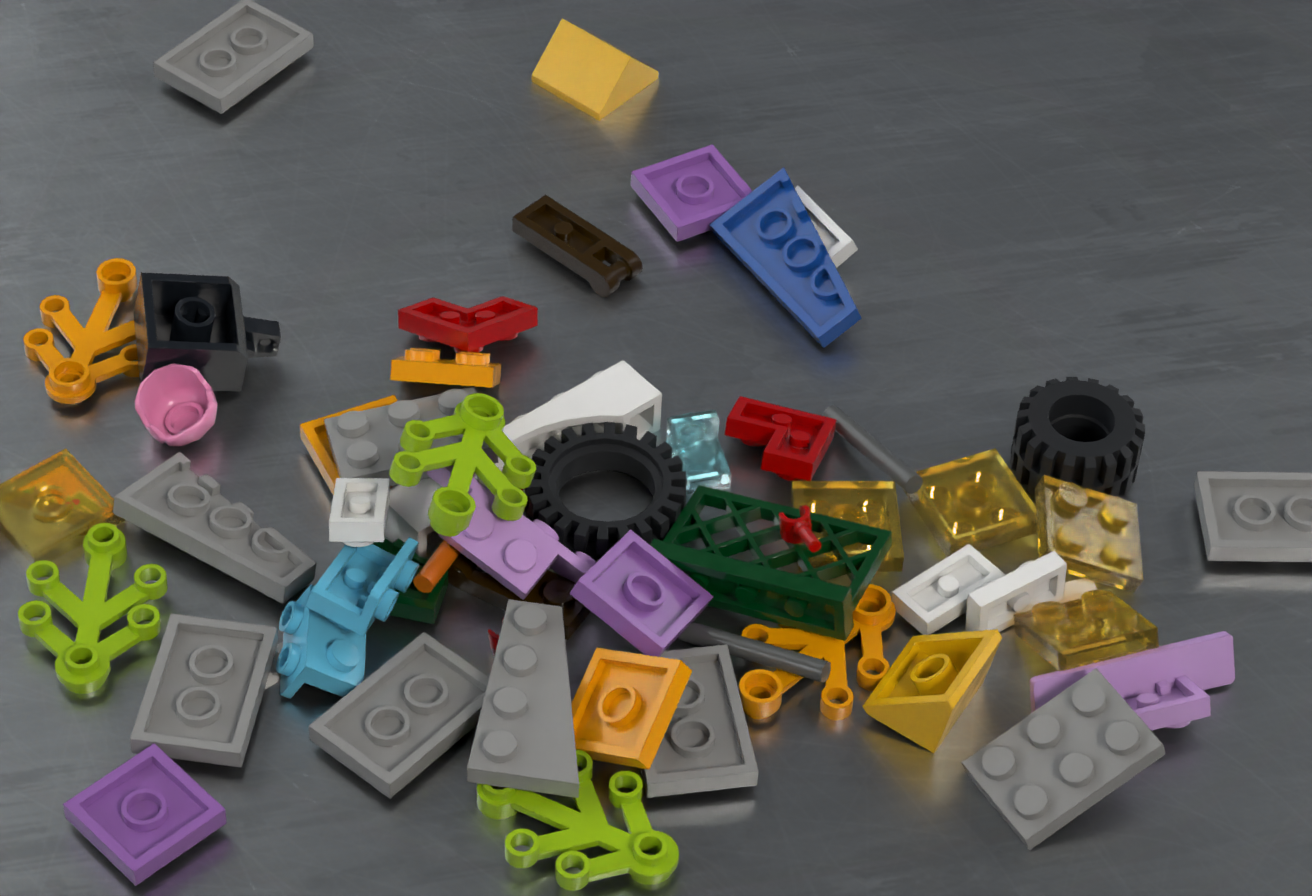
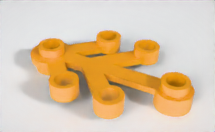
M113 258L104 261L98 266L96 275L98 290L101 294L85 328L82 327L70 311L69 301L65 297L52 295L41 301L40 314L42 323L47 327L57 328L74 350L71 358H64L55 348L53 334L47 329H33L24 335L23 342L27 358L32 361H41L49 372L45 378V388L48 396L54 401L64 404L82 402L95 392L96 383L121 373L128 377H139L138 361H133L138 360L136 344L124 347L119 355L92 364L95 356L136 340L134 320L108 330L119 304L129 300L137 289L136 268L129 260Z
M869 584L853 612L854 627L846 641L778 624L781 628H768L762 624H751L743 629L741 636L788 650H801L798 653L829 661L831 663V671L821 692L820 711L826 718L839 721L850 716L854 700V694L847 685L845 644L858 634L860 635L863 657L857 664L856 681L861 688L873 691L890 668L888 661L883 657L881 632L887 630L893 624L896 609L891 601L890 594L884 588ZM755 669L745 673L739 682V694L744 712L753 719L762 720L769 718L780 708L782 694L804 677L776 669L774 672ZM866 671H876L880 674L872 675ZM830 700H841L844 703L834 704Z

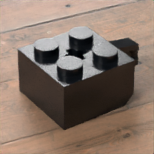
M141 273L134 308L140 383L153 370L175 363L193 366L199 370L213 391L241 392L248 359L277 355L281 339L279 322L243 316L240 287L229 276Z

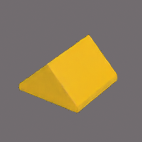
M562 18L531 75V82L600 121L656 81L659 72Z
M998 629L912 636L862 707L867 715L935 754L983 684L1002 640L1001 634Z

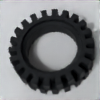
M593 422L582 424V434L580 437L570 427L561 431V442L551 436L544 441V451L537 448L532 455V460L536 464V472L531 485L525 488V494L528 498L525 507L526 517L532 522L534 519L543 521L558 534V542L574 554L577 551L583 552L597 562V559L603 557L630 529L649 545L653 539L664 540L686 505V471H682L683 463L678 455L672 457V447L664 442L656 447L657 436L647 431L638 440L636 426L626 424L622 435L615 434V422H604V433H595ZM604 470L621 472L639 479L650 490L653 499L647 508L638 515L625 520L607 522L590 520L574 514L561 502L558 494L566 482L573 477L587 472Z

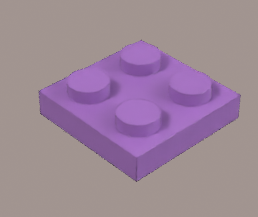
M713 144L631 172V187L676 242L712 230L710 224L752 192V189Z
M631 529L577 581L569 593L644 655L660 657L704 611L714 597Z
M155 743L63 803L65 818L135 886L227 823L225 808Z

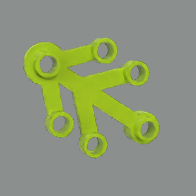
M482 393L467 395L462 402L457 404L451 416L429 421H408L400 438V445L406 451H400L395 454L389 470V476L394 482L402 486L412 487L420 482L423 472L454 465L447 487H441L434 492L428 509L431 527L434 531L444 536H457L461 531L467 529L471 522L476 504L472 496L468 494L474 472L495 496L491 508L499 518L507 521L519 520L528 501L527 495L521 489L528 488L531 485L536 472V464L532 459L523 455L504 434L505 418L503 416V406L498 400ZM463 434L461 442L431 448L434 439ZM483 442L505 463L502 472L482 450Z
M99 523L92 526L83 539L85 561L89 566L83 602L60 582L59 569L55 563L48 560H40L32 563L26 570L29 591L36 596L44 597L78 628L75 642L53 625L51 609L47 603L38 600L29 601L18 610L21 632L26 636L35 637L57 657L55 672L58 680L69 691L77 694H88L101 688L110 673V661L139 642L154 639L161 631L159 610L153 605L143 604L148 600L159 599L167 592L166 571L160 565L145 564L139 567L134 573V584L106 601L111 571L122 566L127 559L125 535L115 525L110 523ZM41 577H50L46 580H37ZM150 580L157 581V582L152 583V584H147V583H145V582L150 581ZM127 614L128 625L99 642L101 630ZM34 617H41V619L36 621L29 620ZM141 621H151L148 624H138Z
M576 750L577 766L583 768V770L578 771L579 798L573 797L578 811L532 791L477 783V806L485 816L500 820L509 818L519 811L561 830L537 836L529 829L511 831L505 839V859L513 867L528 868L533 866L537 860L560 855L556 860L555 878L558 885L566 890H580L588 882L629 873L635 881L641 884L655 885L665 881L678 865L679 849L676 842L666 833L652 829L641 801L643 782L638 774L632 771H619L610 778L609 801L613 806L621 809L628 832L608 824L591 781L593 761L591 756L585 751ZM627 787L634 791L623 793L618 791V789ZM524 845L528 846L531 849H529L528 851L520 852L515 850L514 848L517 846ZM600 846L613 853L589 859L578 850ZM574 867L580 869L581 872L570 874L564 870Z

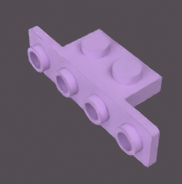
M454 465L427 471V475L442 487H447ZM475 473L468 494L474 499L476 507L468 528L461 531L457 536L438 535L522 600L526 598L549 568L560 576L577 583L596 563L587 554L580 551L574 554L558 542V534L541 520L534 519L532 522L522 515L519 520L507 521L496 516L491 508L495 496L486 486L474 478Z
M1222 631L1034 676L1029 681L1031 713L1097 668L1151 731L1161 728L1177 729L1185 727L1193 720L1211 716L1210 696L1203 690L1234 682L1233 637L1228 632Z

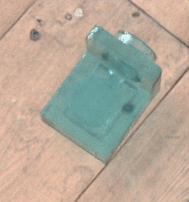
M716 410L675 415L667 419L666 443L672 447V457L678 455L683 463L682 471H686L687 477L686 495L693 494L698 485L717 490L730 488L731 472L718 439L719 417Z

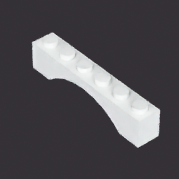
M622 360L604 371L595 373L590 379L574 388L557 394L549 402L531 412L516 417L504 427L503 432L516 448L530 459H532V455L537 448L544 451V441L551 436L561 442L562 430L572 427L576 435L580 437L582 434V424L593 422L595 433H604V422H615V434L622 435L626 424L636 426L637 439L640 440L647 431L654 433L660 430L662 393ZM498 457L499 463L494 464L502 472L505 463ZM475 474L474 478L478 480L480 483H482L484 486H486ZM432 478L421 479L417 485L412 487L402 485L391 487L385 536L392 543L398 538L406 542L409 537L418 541L416 554L422 558L429 559L443 542V539L438 536L439 533L431 527L430 519L428 518V509L434 492L442 486Z

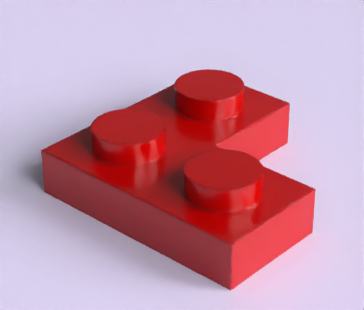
M504 296L471 308H465L432 297L398 310L399 329L419 335V339L422 341L440 342L452 346L457 353H460V351L481 352L485 345L496 341L515 339L518 337V333L538 326V307Z
M740 396L727 417L724 435L738 438L742 443L750 446L767 445L763 451L761 470L776 473L777 476L785 480H806L811 482L834 438L837 419Z

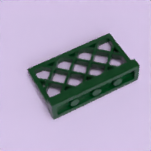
M698 485L664 540L653 539L650 545L714 596L707 606L846 641L854 627L853 612L893 543L892 531L811 512L812 531L821 533L824 537L818 539L821 542V549L819 551L811 552L805 544L799 545L786 542L789 549L764 556L759 548L760 546L782 540L779 512L783 511L784 515L790 519L800 518L799 509ZM705 505L727 512L725 515L702 521L699 516ZM763 519L772 521L775 526L750 533L746 524ZM734 527L741 536L716 544L711 537L712 534ZM701 538L706 548L697 550L681 546V544ZM855 543L872 546L870 551L848 557L843 547ZM749 550L754 560L746 562L729 558V556ZM832 551L838 560L813 568L808 558ZM798 562L803 572L794 574L778 570L777 568ZM846 574L851 580L849 587L826 582Z

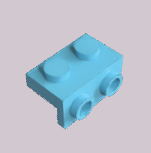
M409 537L396 556L373 544L365 547L345 545L311 590L305 607L323 615L334 623H338L364 636L376 618L383 622L386 621L399 596L396 589L405 593L410 586L419 567L418 563L412 561L419 542Z
M312 584L308 586L296 602L290 601L286 605L280 618L279 630L284 632L283 648L276 663V671L281 674L279 695L291 699L300 687L307 683L344 697L364 681L366 634L361 636L305 607L311 590L315 586Z

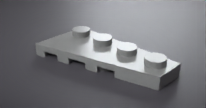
M181 452L176 453L114 496V514L282 604L315 578L317 563L273 527L262 528L253 521L254 512L241 501L235 504L228 501L220 494L221 485L208 474L199 477L190 470L191 461Z
M508 599L467 765V782L579 798V777L561 606Z

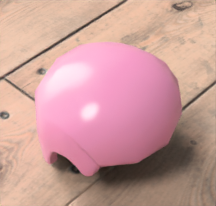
M172 363L153 370L140 383L135 398V409L145 428L161 444L185 446L200 440L215 424L218 407L215 394L200 371L193 366Z

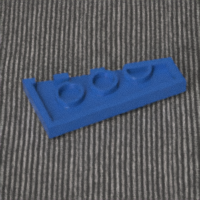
M784 167L710 224L715 236L823 348L862 319Z

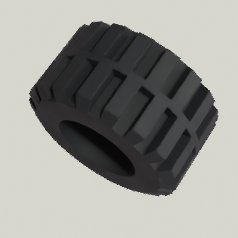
M1066 377V381L1062 382L1058 379L1046 381L1045 387L1037 385L1031 389L1029 397H1024L1020 403L1011 448L1010 464L1011 469L1016 471V480L1020 485H1028L1027 492L1033 497L1042 496L1045 498L1046 504L1054 507L1057 503L1066 505L1067 510L1077 511L1078 507L1095 510L1099 509L1100 503L1108 506L1116 503L1118 496H1125L1130 491L1131 484L1135 482L1145 436V424H1142L1143 415L1140 409L1133 408L1134 401L1128 395H1119L1118 388L1110 384L1108 386L1100 385L1099 380L1088 378V381L1078 380V377Z

